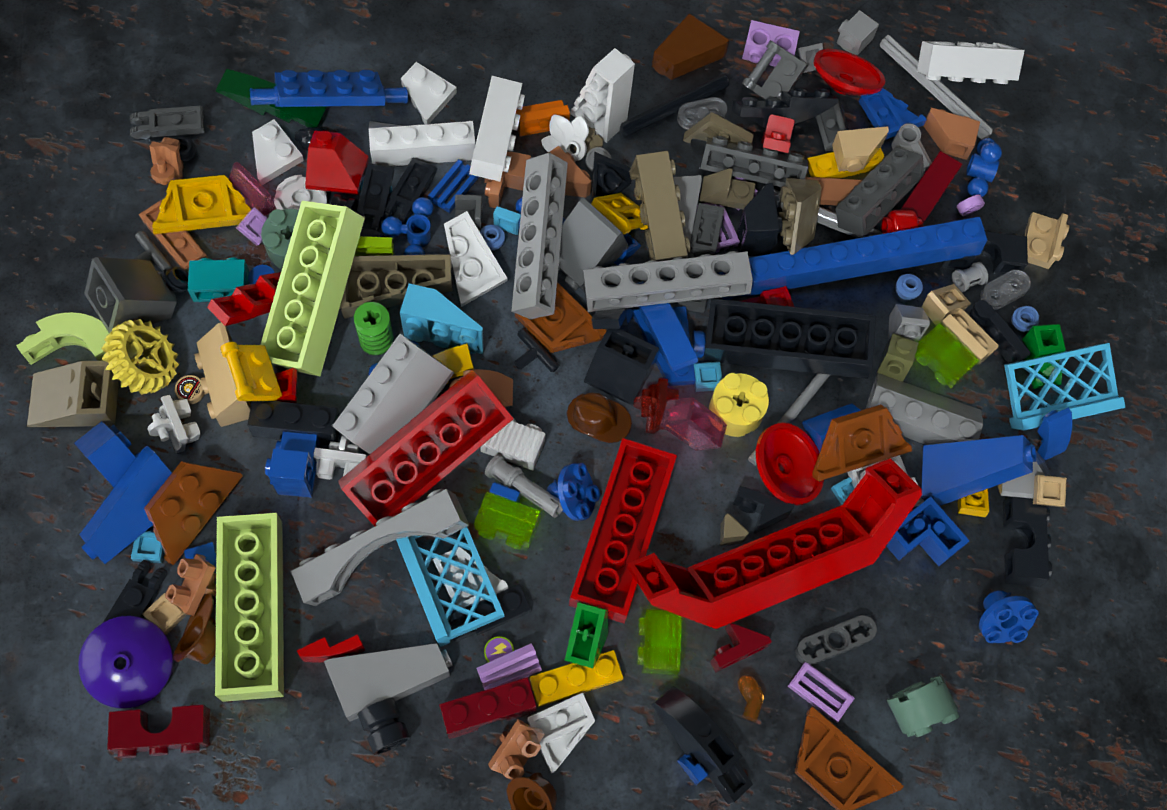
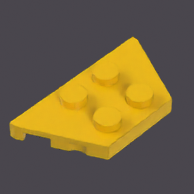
M225 175L170 180L166 190V197L162 200L159 207L158 217L152 224L153 234L239 225L251 209L245 203V198L239 191L233 188L232 183Z

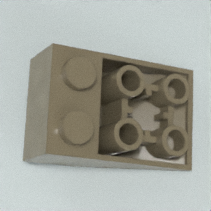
M786 178L785 187H781L780 202H783L782 212L777 213V216L782 218V232L780 236H783V244L787 246L789 253L792 255L796 254L815 237L822 190L818 180Z
M80 361L34 373L27 426H96L101 421L107 426H115L119 379L112 380L114 373L111 370H105L109 363L106 361Z

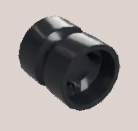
M394 698L378 701L357 714L363 730L370 732L367 740L374 755L388 752L411 739L405 724L397 720L401 714Z

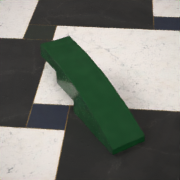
M225 70L216 88V92L261 115H264L266 111L287 123L292 119L306 127L317 128L327 106L275 107V104L251 105L250 88L274 89L275 83L234 70Z

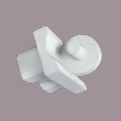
M170 395L161 397L163 405L159 408L160 413L152 415L153 423L148 426V432L151 436H160L163 442L169 440L170 437L176 453L185 451L186 444L199 439V427L196 422L184 425L181 423L180 419L190 417L191 414L187 399L172 401Z
M342 435L340 443L330 442L329 449L315 447L316 474L318 478L330 480L333 479L335 467L345 468L344 476L363 461L367 455L359 454V447L349 444L350 440Z

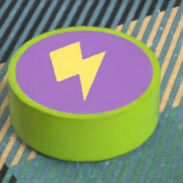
M494 637L486 643L484 656L488 663L513 652L514 648L507 638Z

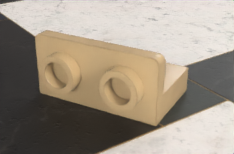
M1032 212L1024 235L1027 236L1028 263L1049 269L1055 261L1061 259L1064 252V246H1061V243L1069 231V225L1066 224L1067 214L1062 213L1059 219L1056 220Z
M960 309L953 316L949 314L942 321L941 328L978 365L998 349V344L963 309Z

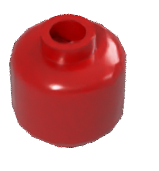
M892 210L887 214V217L883 218L881 224L882 234L923 227L922 219L918 218L914 210Z

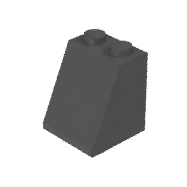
M583 197L562 224L558 272L561 271L567 276L564 281L576 291L580 288L585 293L583 270L597 266L603 268L611 267L629 246L623 233Z
M92 258L84 294L109 333L115 326L128 320L141 319L143 323L151 321L153 324L172 318L177 304L175 294L168 289L163 281L162 274L155 269L150 260Z

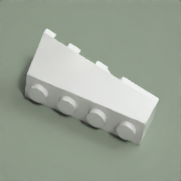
M922 41L917 72L925 74V79L938 81L941 79V76L948 77V80L963 82L964 78H971L970 81L985 83L986 79H993L994 83L1008 84V80H1019L1025 50L1003 43L987 44L985 42H977L973 44L958 42L956 46L955 43L947 41Z
M495 76L491 77L472 157L470 175L500 182L502 172L508 173L511 157L506 156L507 150L513 151L516 136L511 135L512 130L517 131L520 115L516 114V109L522 110L525 95L520 94L522 83Z
M473 121L411 126L369 122L372 164L385 167L408 165L413 157L428 164L456 162L458 159L461 161L472 160L475 149Z

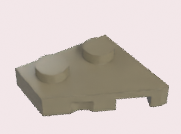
M711 112L688 129L683 137L684 142L691 143L693 138L707 141V137L713 139V136L716 135L727 138L730 143L738 144L739 141L752 143L753 134L727 121L722 116Z

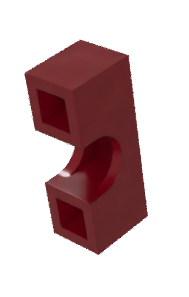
M528 677L439 704L449 739L478 731L479 727L491 722L504 719L510 721L535 713L537 707Z
M205 705L172 707L171 722L160 733L150 732L148 728V714L141 709L109 712L107 750L117 754V758L137 757V752L149 751L150 756L168 755L171 749H181V753L200 752V747H208L210 743V709Z

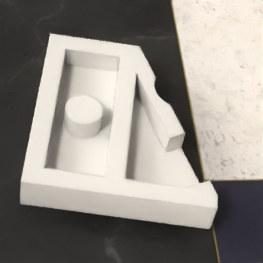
M417 62L401 78V84L403 87H407L411 102L421 114L424 124H430L457 93L456 86Z
M275 119L252 132L257 178L261 186L304 161L303 155Z
M458 547L453 560L468 566L471 556ZM452 550L441 556L449 558ZM434 558V564L441 576L446 563ZM474 561L472 567L478 569L476 562ZM451 565L445 579L460 584L465 570ZM484 566L495 594L508 589V585L504 580H500ZM470 572L464 586L479 591L483 579L481 576ZM444 584L452 601L457 589ZM485 587L483 594L489 595ZM461 591L456 605L466 609L473 605L476 596Z
M583 693L527 718L531 727L542 729L545 734L540 741V750L551 774L559 768L595 722Z

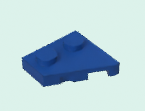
M884 88L878 93L864 95L859 99L860 105L874 128L888 126L889 132L886 139L896 136L904 124L910 123L921 127L927 120L922 114L918 117L907 109L909 105L894 98Z

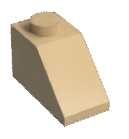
M888 126L838 131L832 145L838 172H856L864 169L883 145L889 132Z

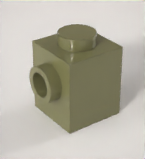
M892 334L882 353L877 373L903 382L914 363L919 343Z

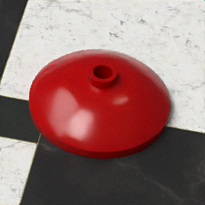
M823 49L818 51L814 57L813 63L817 73L830 87L840 94L852 96L872 95L880 92L885 85V77L882 72L872 63L855 54L837 49Z
M777 423L766 428L761 433L756 445L757 469L763 483L774 496L785 503L803 505L814 500L823 487L824 480L817 481L813 478L812 474L820 454L813 440L802 429L789 423Z

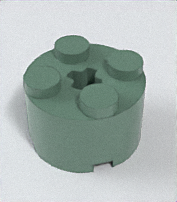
M297 209L273 210L262 227L261 237L267 255L274 265L281 270L299 212Z
M942 675L931 677V682L928 684L922 683V681L893 694V698L886 699L902 733L906 734L907 737L925 735L933 730L932 724L940 722L946 724L960 717L957 712L958 707Z

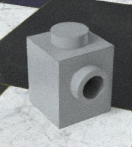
M859 10L850 20L846 19L839 27L838 32L840 35L837 44L845 51L858 55L873 40L879 24Z

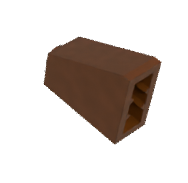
M688 14L654 51L652 67L659 74L665 75L671 80L722 59L726 55L729 39L691 14Z

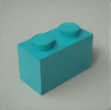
M201 258L189 261L188 292L193 302H210L214 298L231 296L236 287L249 285V269L246 261L239 258H227L226 260Z

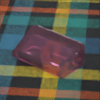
M235 162L229 176V181L232 183L233 188L241 193L250 209L255 207L266 216L275 209L271 194L239 162Z

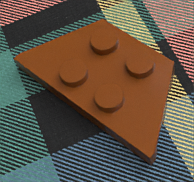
M558 282L553 315L528 319L515 313V317L551 353L601 341L607 331L606 329H593V317Z
M881 404L831 420L812 473L813 478L817 481L828 479L911 452L912 447L901 435L902 431L893 422V417L889 410Z
M183 461L179 463L144 508L149 521L153 523L156 539L161 542L166 554L164 555L165 561L175 565L184 553V550L188 548L243 475L241 473Z
M813 706L807 711L795 774L836 810H855L902 790L904 786Z

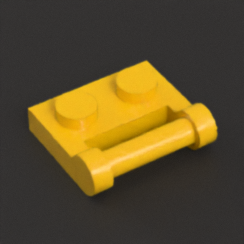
M622 193L593 199L591 205L615 225L623 235L633 229H648V225L641 223L640 207Z
M228 342L220 347L222 356L227 358L237 388L235 395L238 401H276L282 396L265 345H237L236 342Z

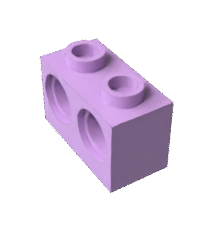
M751 20L742 59L758 63L767 50L766 45L770 40L792 55H795L800 31ZM775 54L769 65L775 67L781 57Z

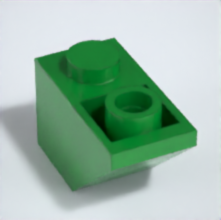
M1060 324L1033 326L1022 339L1023 344L1031 352L1027 360L1065 352L1066 350ZM1046 362L1038 373L1048 379L1055 367ZM1061 371L1053 382L1057 387H1060L1062 383L1063 373ZM1035 377L1032 381L1033 389L1043 388L1045 383Z

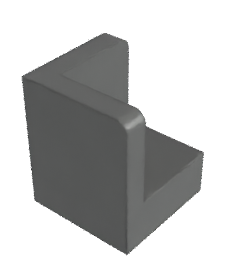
M455 195V217L467 211L480 232L482 227V196Z

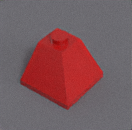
M314 131L308 147L305 187L312 190L358 194L369 157L341 133Z

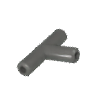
M138 231L135 238L146 251L134 259L154 260L164 274L168 269H172V265L144 231Z

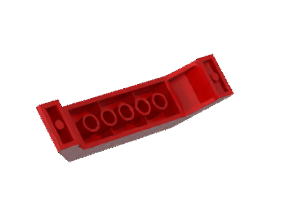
M889 458L865 468L866 474L843 505L688 568L660 560L655 553L627 563L628 569L652 606L718 629L874 564L922 496V489Z

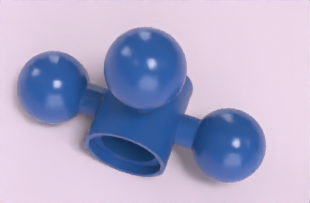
M984 138L977 144L978 154L973 153L969 161L966 175L974 177L967 186L968 193L971 196H985L989 188L987 182H992L996 175L1002 150L991 138Z
M420 197L412 205L415 215L411 216L406 224H402L397 217H387L382 223V231L387 237L395 238L401 233L407 234V240L410 245L406 247L404 255H425L422 247L428 245L431 239V225L427 217L433 212V204L428 198ZM415 229H422V230H424L423 233H419V234H418V233H414L413 231H414Z

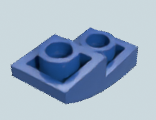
M1069 407L1059 412L1053 410L1042 418L1043 422L1037 431L1042 437V444L1037 452L1044 461L1065 452L1068 447L1072 433V411Z

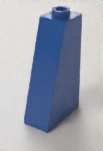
M1024 435L924 445L921 499L926 501L929 497H932L941 506L1032 473L1033 462H1036L1037 459L1036 448Z
M149 446L141 450L79 534L85 542L81 547L92 560L99 557L106 564L153 526L144 508L172 472Z

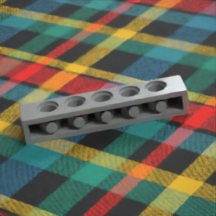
M551 153L526 160L511 311L528 319L553 315L555 311L568 163Z
M737 251L713 256L705 254L686 259L678 257L659 262L651 260L632 265L624 263L606 268L597 266L583 270L588 312L751 294L753 282L748 252L739 253ZM718 272H724V273H726V274H725V275H719V274H717V273H718ZM691 275H697V276H699V277H698V278H691V277H689V276H691ZM664 278H670V279H672V280H671V281H664V280H662V279H664ZM637 281H643V282H645V283H644V284H636L635 282H637ZM610 284L618 285L616 287H608Z

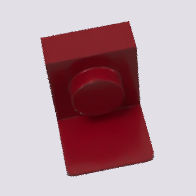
M730 623L726 626L725 630L734 647L732 648L731 644H727L714 651L716 656L713 657L710 663L716 673L766 649L772 641L769 636Z

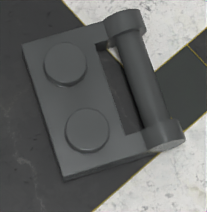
M770 40L766 45L767 50L750 76L748 78L745 77L742 84L764 99L768 97L781 99L782 91H791L808 65ZM775 54L779 55L781 59L764 85L760 87L756 84Z

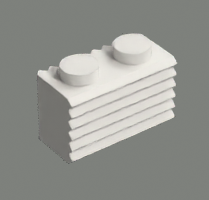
M513 419L481 446V452L491 456L501 455L505 461L533 471L544 446L546 434L536 425L527 424L524 426L523 424H518Z

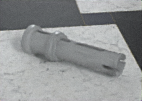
M496 455L490 460L485 469L487 477H494L504 486L519 491L526 499L545 510L552 517L556 518L558 514H561L563 509L559 499L525 477L522 469L512 467L505 462L504 457L501 455Z

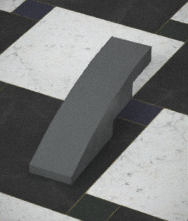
M698 203L688 258H695L705 254L712 256L716 254L724 207ZM691 275V276H689V277H691V278H698L699 276H697V275ZM707 299L679 302L678 307H686V310L704 313Z

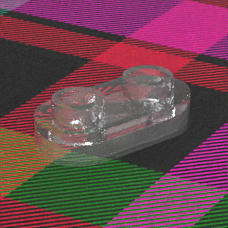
M716 97L686 103L679 108L677 121L682 128L688 130L711 112L725 119L727 105L722 99Z
M1011 270L989 282L981 291L980 298L989 302L988 304L994 310L1000 309L1025 295L1031 285L1030 278L1023 271ZM1011 284L1016 285L1017 289L1013 288ZM990 295L995 296L997 300L991 298Z

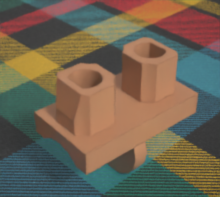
M164 137L161 143L152 141L149 146L153 167L150 170L152 179L162 185H167L170 180L184 179L182 171L184 168L183 161L180 159L179 140Z
M196 554L194 559H181L177 567V574L181 578H185L182 586L172 584L168 587L165 598L171 604L180 607L185 614L192 616L195 615L203 596L206 594L216 595V584L213 583L216 578L214 573L216 567L207 562L206 557L200 554Z
M518 719L510 732L503 731L499 737L502 744L488 763L490 769L503 774L511 780L522 777L525 773L523 766L529 757L536 756L541 749L540 741L545 735L542 729L531 727Z

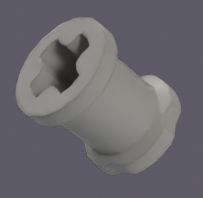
M976 262L972 264V267L965 270H955L952 273V279L955 286L963 293L971 286L986 284L988 282V273L981 262Z

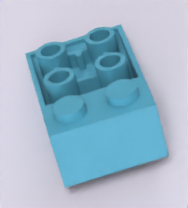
M408 284L400 310L404 336L416 342H422L423 340L433 342L441 348L468 344L470 354H483V328L436 289Z

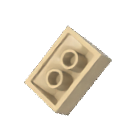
M222 322L218 323L196 342L199 353L194 354L199 370H204L205 377L201 378V384L204 393L210 394L211 402L207 403L211 419L216 418L221 427L248 420L251 408L250 401H238L236 398L235 390L237 388L227 358L222 356L220 350L223 344L233 342L227 327Z

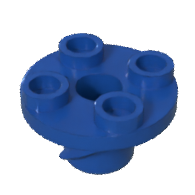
M584 463L564 466L559 474L558 481L554 479V482L547 487V491L559 499L563 509L562 512H565L574 521L588 519L594 510L595 502L600 498L599 488L593 485L591 476Z
M1001 590L994 591L987 595L983 601V607L986 611L979 621V629L988 643H1005L1010 641L1019 643L1027 638V631L1034 625L1039 612L1032 601L1026 597L1011 596V592L1007 593Z

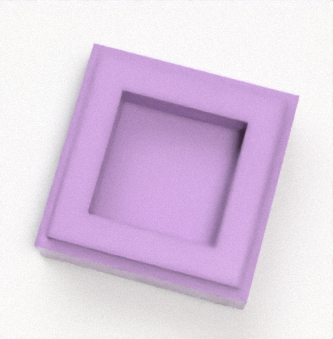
M254 207L236 229L257 246L262 242L261 231L267 217Z

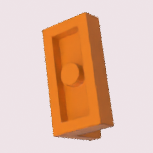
M562 100L523 106L522 110L516 109V114L520 115L518 124L519 136L550 131V120L555 114L563 116L570 121L568 105H564Z

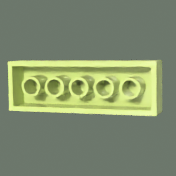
M301 201L260 344L265 345L271 364L276 368L286 370L294 368L300 373L321 376L365 219L348 207Z
M277 513L217 517L215 696L222 702L284 697L283 526Z

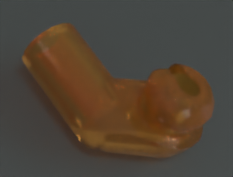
M744 675L739 678L737 684L747 702L742 717L757 722L764 700V693L753 677Z

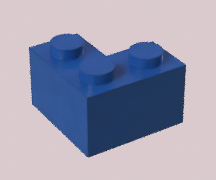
M102 421L74 443L113 487L116 486L139 454L138 452L133 455L128 449L132 444L114 425L108 427Z
M294 432L282 433L281 441H277L276 447L273 449L272 458L267 459L265 474L269 477L270 484L274 486L278 495L312 498L317 464L314 458L315 447L320 448L321 446L317 435Z
M929 497L908 514L886 547L900 561L920 545L933 561L940 566L970 540L934 499Z

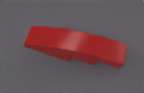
M281 272L260 275L256 284L239 286L235 288L231 296L211 299L207 308L224 326L247 321L269 313Z

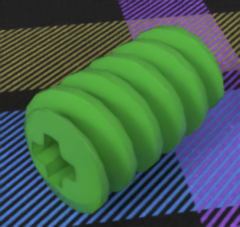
M365 302L360 305L354 314V323L360 346L369 355L384 354L393 344L394 340L389 312L383 305L376 302Z

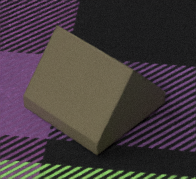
M728 513L721 523L720 545L742 544L749 531Z

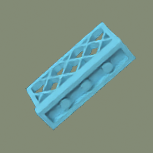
M1102 343L1004 365L1013 417L1009 418L1011 429L1028 430L1040 427L1043 422L1042 418L1053 410L1059 412L1068 407L1072 411V420L1125 408L1124 397L1118 396L1110 343ZM1101 350L1103 361L1099 368H1097L1089 360L1094 352ZM1069 357H1074L1080 361L1073 374L1064 368ZM1046 362L1055 367L1048 379L1038 373ZM1085 366L1095 372L1088 384L1078 378ZM1024 368L1030 373L1023 385L1016 381L1014 369ZM1060 371L1070 378L1063 390L1053 384ZM1035 377L1045 383L1038 396L1028 390ZM1100 377L1106 380L1108 392L1101 394L1093 389ZM1075 382L1085 388L1078 399H1074L1068 394ZM1049 388L1060 394L1055 403L1051 405L1042 400ZM1024 393L1034 399V402L1029 410L1021 411L1020 400Z
M467 527L461 530L457 540L450 537L444 539L435 537L430 551L418 547L415 539L421 536H411L396 540L439 647L449 644L453 638L505 617ZM463 537H465L467 544L462 542ZM440 540L454 544L449 558L435 554ZM458 547L471 551L472 557L468 566L453 560ZM421 554L427 556L425 562H424L423 557H422ZM432 558L446 563L440 577L429 573L427 570ZM474 561L476 562L478 569L472 567ZM451 565L465 570L460 584L445 579ZM470 572L481 576L483 579L479 591L464 586ZM432 580L438 582L436 587H434ZM442 584L457 589L451 603L438 597ZM485 587L489 595L483 594ZM461 591L476 596L471 610L456 605ZM482 598L492 602L496 612L483 616L475 613V610ZM442 606L448 607L446 614ZM453 610L468 615L463 626L451 629L448 621Z

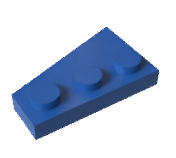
M672 307L690 341L686 307ZM640 309L634 310L633 318L638 323L644 340L656 346L652 339L651 331L641 317ZM659 351L656 364L667 386L695 384L694 364L672 372Z

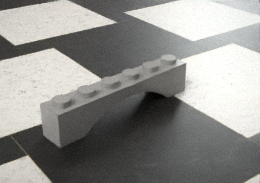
M447 489L435 490L427 496L428 499L419 504L411 503L402 508V513L394 517L388 516L376 522V526L370 530L358 531L350 536L351 540L343 544L338 543L329 546L321 556L317 558L310 557L299 563L300 567L292 570L291 573L303 603L317 606L340 594L355 568L370 553L387 543L411 536H432L444 539L469 526L456 494Z

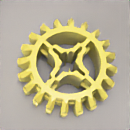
M141 319L128 320L115 326L104 339L106 343L101 348L105 352L102 360L109 363L105 370H111L114 373L112 380L119 379L121 381V388L129 386L131 393L139 391L141 395L149 392L155 393L169 385L171 379L177 374L175 370L179 364L175 359L179 354L172 351L175 344L168 342L169 334L162 335L160 327L153 328L151 321L143 323Z

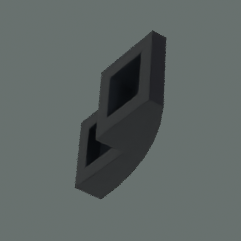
M620 308L597 311L592 318L593 329H620L621 326H628L634 310L633 308Z

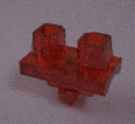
M660 377L657 384L650 385L648 389H643L642 396L634 399V407L641 410V417L647 418L646 433L654 434L660 429L672 430L677 426L676 413L667 412L666 406H673L677 403L679 390L668 386V379Z

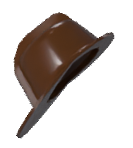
M592 392L577 396L569 404L567 410L568 422L573 429L602 442H619L622 438H626L631 429V417L626 408L600 393Z
M206 594L203 596L195 615L190 616L184 634L173 655V659L176 662L189 658L201 664H209L216 653V621L211 617L213 609L212 595Z
M540 772L534 773L527 778H513L507 786V796L511 810H554L557 802L556 790L548 780L543 778Z

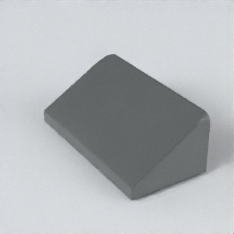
M839 100L835 106L816 116L826 151H833L832 145L838 131L849 130L844 110Z

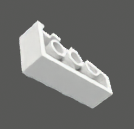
M615 48L593 67L585 82L586 85L580 91V97L576 99L575 106L570 110V114L575 118L583 116L588 127L594 128L595 134L600 135V138H603V141L606 143L620 131L621 124L627 121L635 63L632 62L629 56L622 54Z

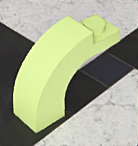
M60 313L37 321L36 323L41 331L27 336L23 342L16 345L31 365L53 351L69 345L85 347L93 353L98 361H104L102 358L105 352L101 348L106 343L104 339L109 332L102 321L95 317L82 313Z

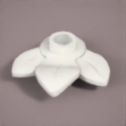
M553 115L549 124L551 135L541 140L545 150L550 152L557 146H560L565 153L568 152L572 155L575 162L584 158L587 152L585 140L589 134L586 120L583 116H578L571 123L563 116ZM571 144L576 146V153L570 151Z

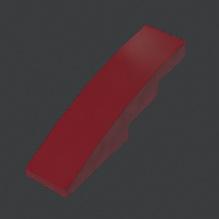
M940 151L901 210H914L924 224L961 168L962 163Z

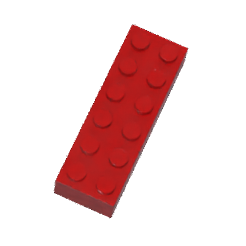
M471 370L338 480L342 491L375 527L376 522L388 516L394 517L402 513V508L418 500L514 418L483 380Z
M622 438L570 596L569 606L576 608L577 603L582 602L607 609L608 619L625 623L637 586V582L629 571L627 563L645 557L677 455Z

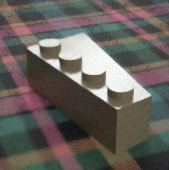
M668 151L636 155L629 172L631 180L635 179L634 193L636 200H642V204H640L641 223L648 225V230H645V240L650 261L659 262L678 257L686 258L687 253H690L689 238L684 237L683 233L685 215L683 211H679L680 189L678 185H674L673 175L676 173L674 160L669 158Z
M451 254L354 256L340 305L344 319L353 317L357 308L365 302L380 303L385 308L403 304L409 283L436 289L441 294L452 291Z

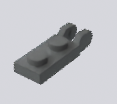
M202 106L149 109V111L136 112L130 115L131 124L141 125L133 126L130 129V136L134 139H148L151 136L162 137L205 133L204 110Z

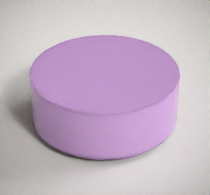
M975 195L959 203L957 209L960 215L966 216L981 209L985 203L981 195Z

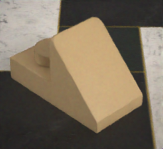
M955 284L931 291L927 295L922 308L937 327H940L942 321L949 314L953 315L960 309L965 310L971 303Z

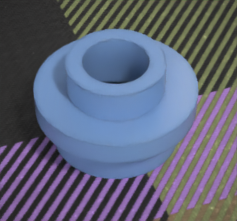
M487 225L480 230L491 251L497 250L503 245L505 234L500 227ZM496 235V237L492 239L488 238L487 236Z
M912 274L902 275L896 282L897 294L905 300L917 298L923 290L921 280ZM906 283L912 285L913 288H909Z
M1030 306L1019 307L1012 314V323L1018 330L1029 332L1033 326H1038L1039 324L1038 312Z

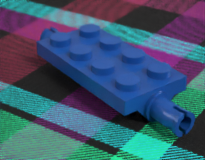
M285 70L275 72L276 86H274V89L250 88L251 105L275 104V107L385 106V103L407 104L408 102L407 87L384 88L378 72L371 70H361L360 72H347L345 70H336L334 72H321L319 70L295 72Z

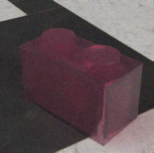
M689 397L668 400L660 426L695 451L721 448L727 424L695 398Z

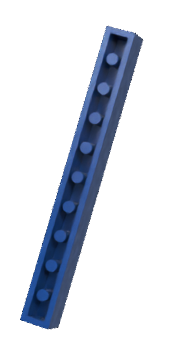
M975 217L802 248L794 255L790 254L789 251L752 257L749 258L753 279L751 294L720 298L721 300H731L759 295L763 291L787 286V289L954 260L966 256H976L981 254L987 242V237L981 218ZM718 272L717 274L725 275L726 273Z

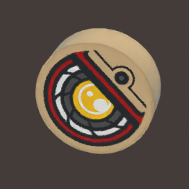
M184 376L175 385V393L178 399H187L189 405L198 403L204 397L205 393L201 380L196 376Z

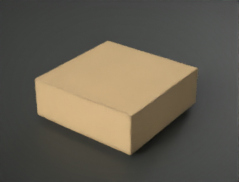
M1036 475L1034 479L1033 504L1064 507L1067 478Z
M164 593L142 615L147 620L156 624L167 635L187 614L180 607L171 604L165 598L166 593Z

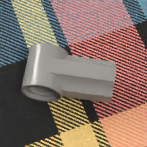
M904 124L892 141V149L899 147L923 155L925 174L932 162L920 141L921 131L914 124Z

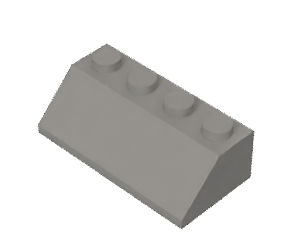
M399 334L335 421L333 427L352 443L371 454L428 407L444 388L454 372L416 343Z
M877 373L865 409L880 404L886 407L893 417V422L901 429L903 437L925 445L979 440L983 427L982 411L980 409Z

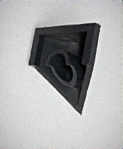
M594 151L591 203L596 197L621 193L632 182L629 172L631 168Z

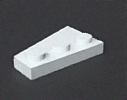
M467 211L444 223L461 307L507 282L505 273Z

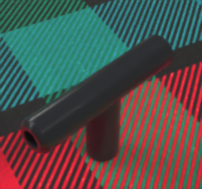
M526 328L518 331L517 336L530 350L515 360V366L521 370L538 358L550 372H555L559 368L558 363Z

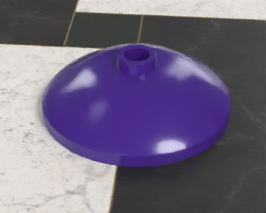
M121 616L105 621L96 627L83 643L78 662L80 678L88 693L104 705L124 709L145 704L163 690L171 676L173 650L170 641L156 624L141 617ZM120 657L126 660L124 669H120L117 666V660Z

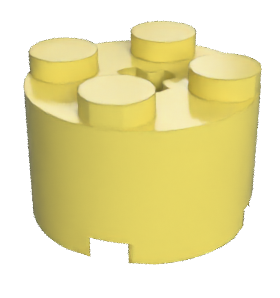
M727 374L717 384L709 404V415L714 421L716 428L720 432L732 437L745 436V434L756 430L761 424L769 405L766 385L747 374Z

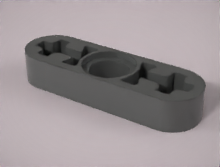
M862 615L805 637L796 646V657L802 664L806 662L810 665H815L868 643L875 637L877 633L876 624L870 617ZM858 623L862 627L867 626L869 631L865 633V636L863 633H859L852 638L850 637L849 633L859 627ZM831 633H838L842 636L844 644L841 648H834L830 645L828 637ZM822 642L823 648L813 654L814 658L810 654L805 655L803 653L806 649V644L813 648Z

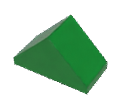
M582 602L577 603L565 661L592 669L595 667L608 636L607 609Z

